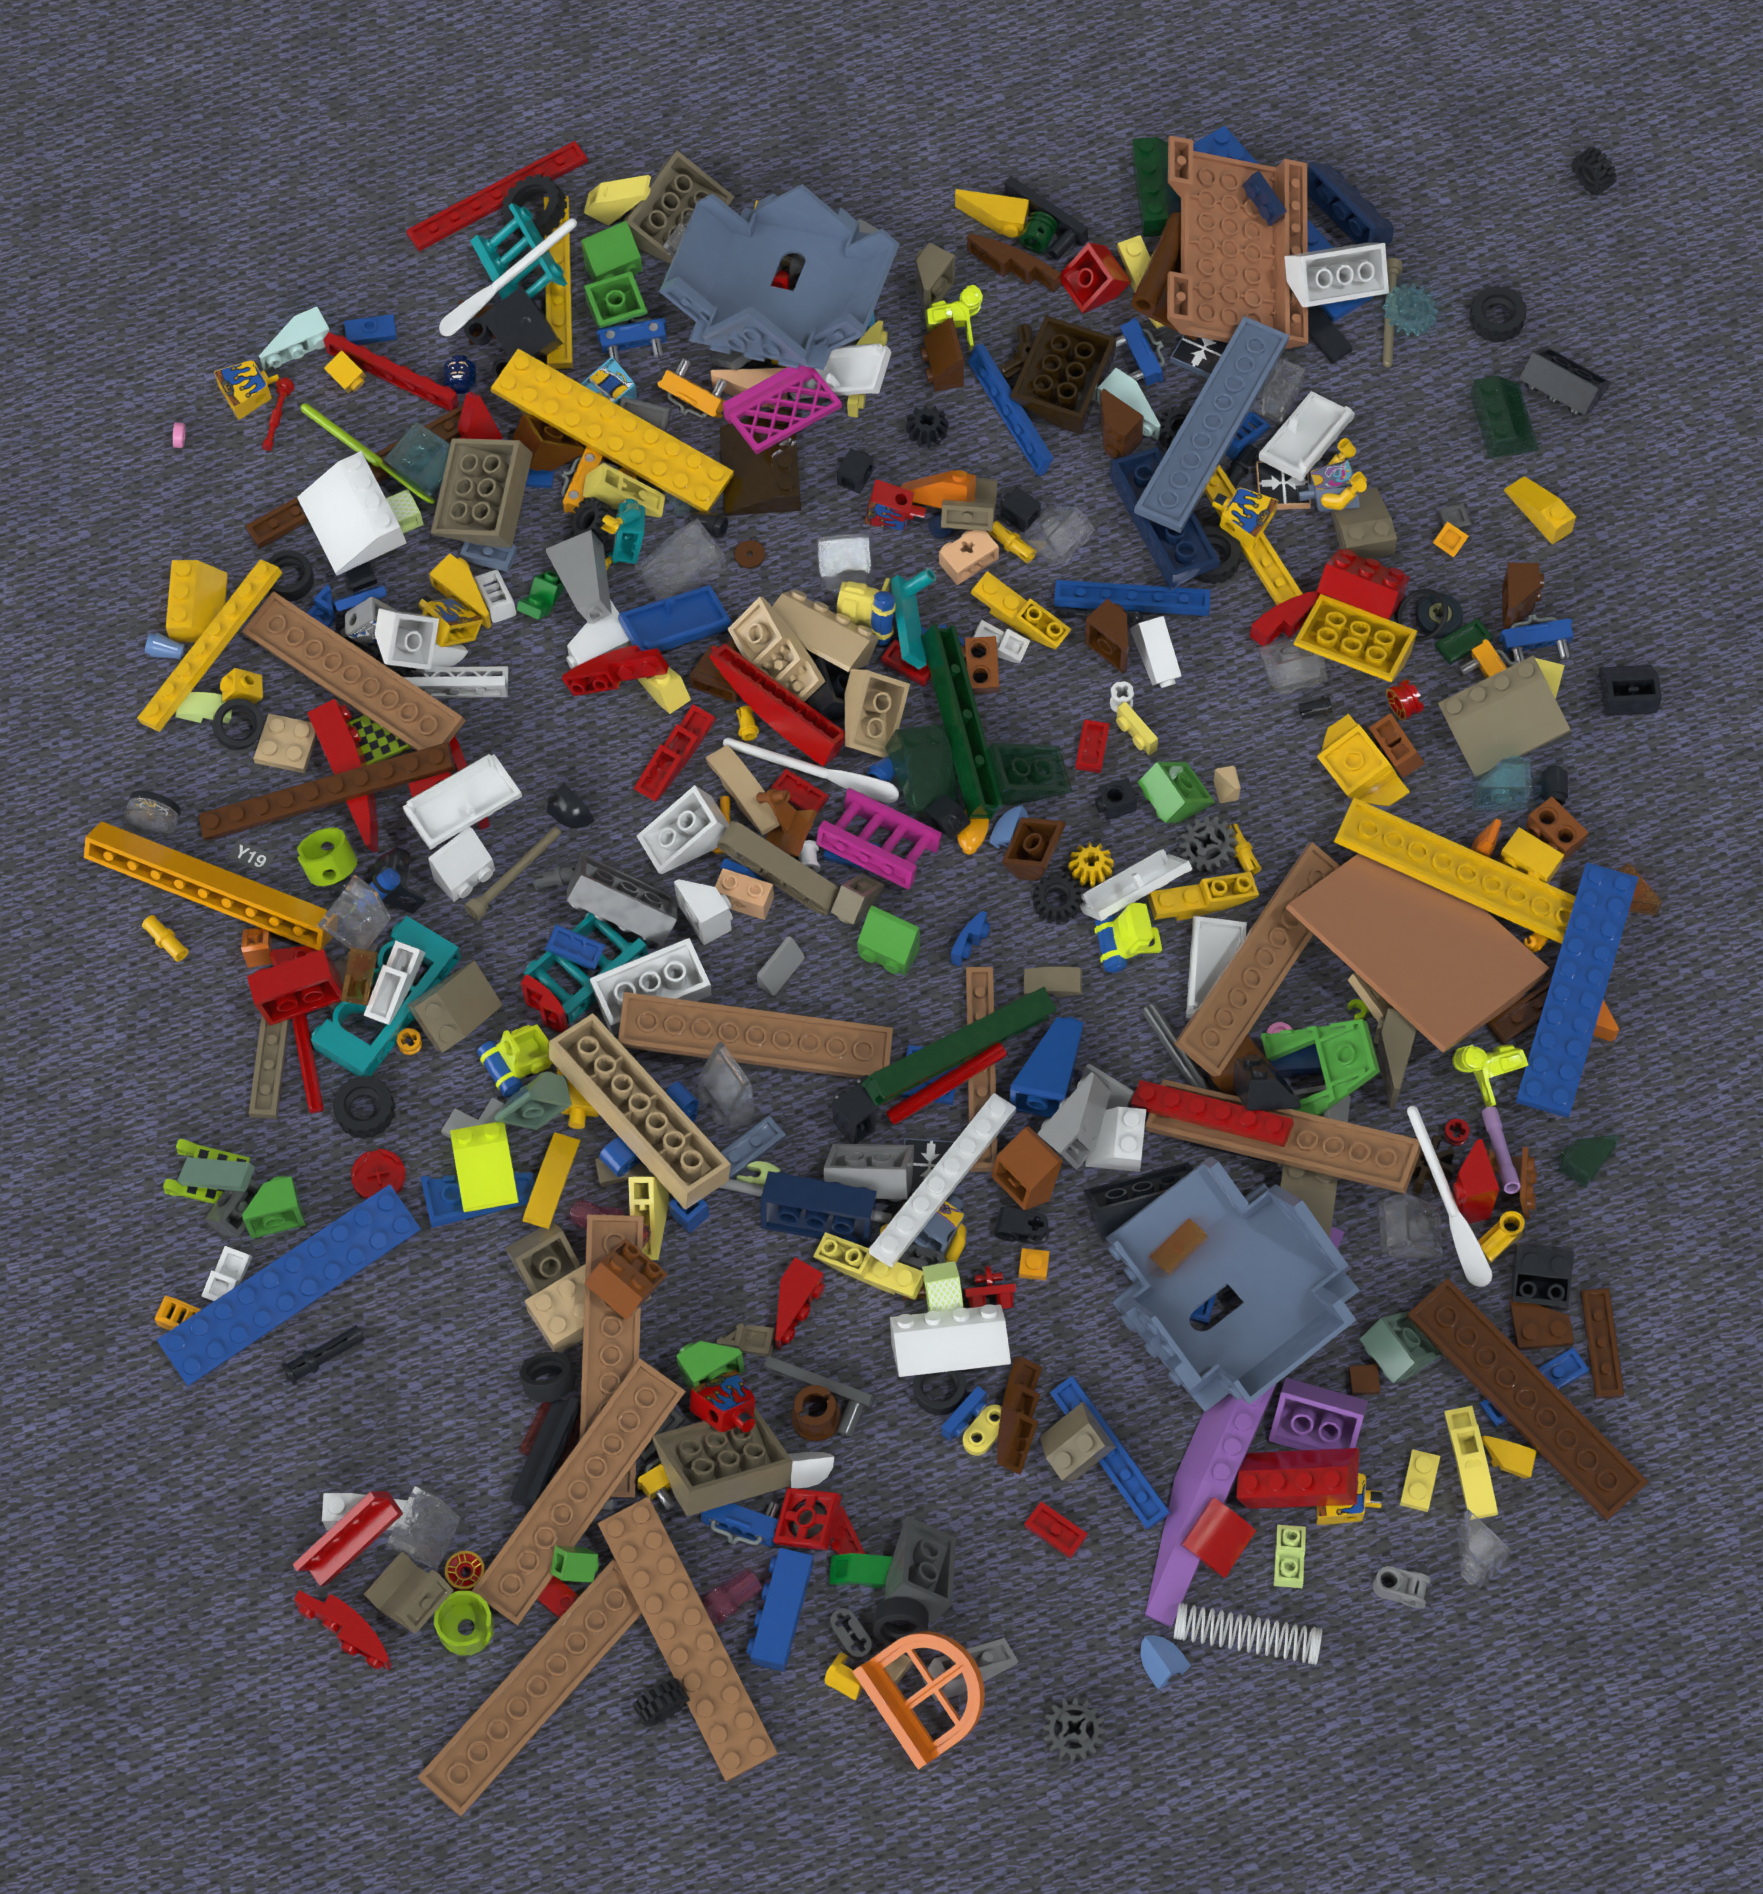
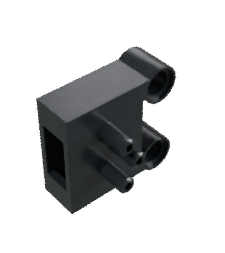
M522 286L479 318L468 320L464 327L465 335L479 346L488 344L491 341L493 332L510 357L509 359L499 358L492 364L491 372L496 379L517 349L540 361L563 344L534 300ZM479 327H483L482 334L474 337V331Z

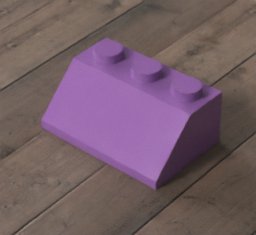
M1286 1378L1268 1441L1298 1450L1355 1448L1368 1401Z

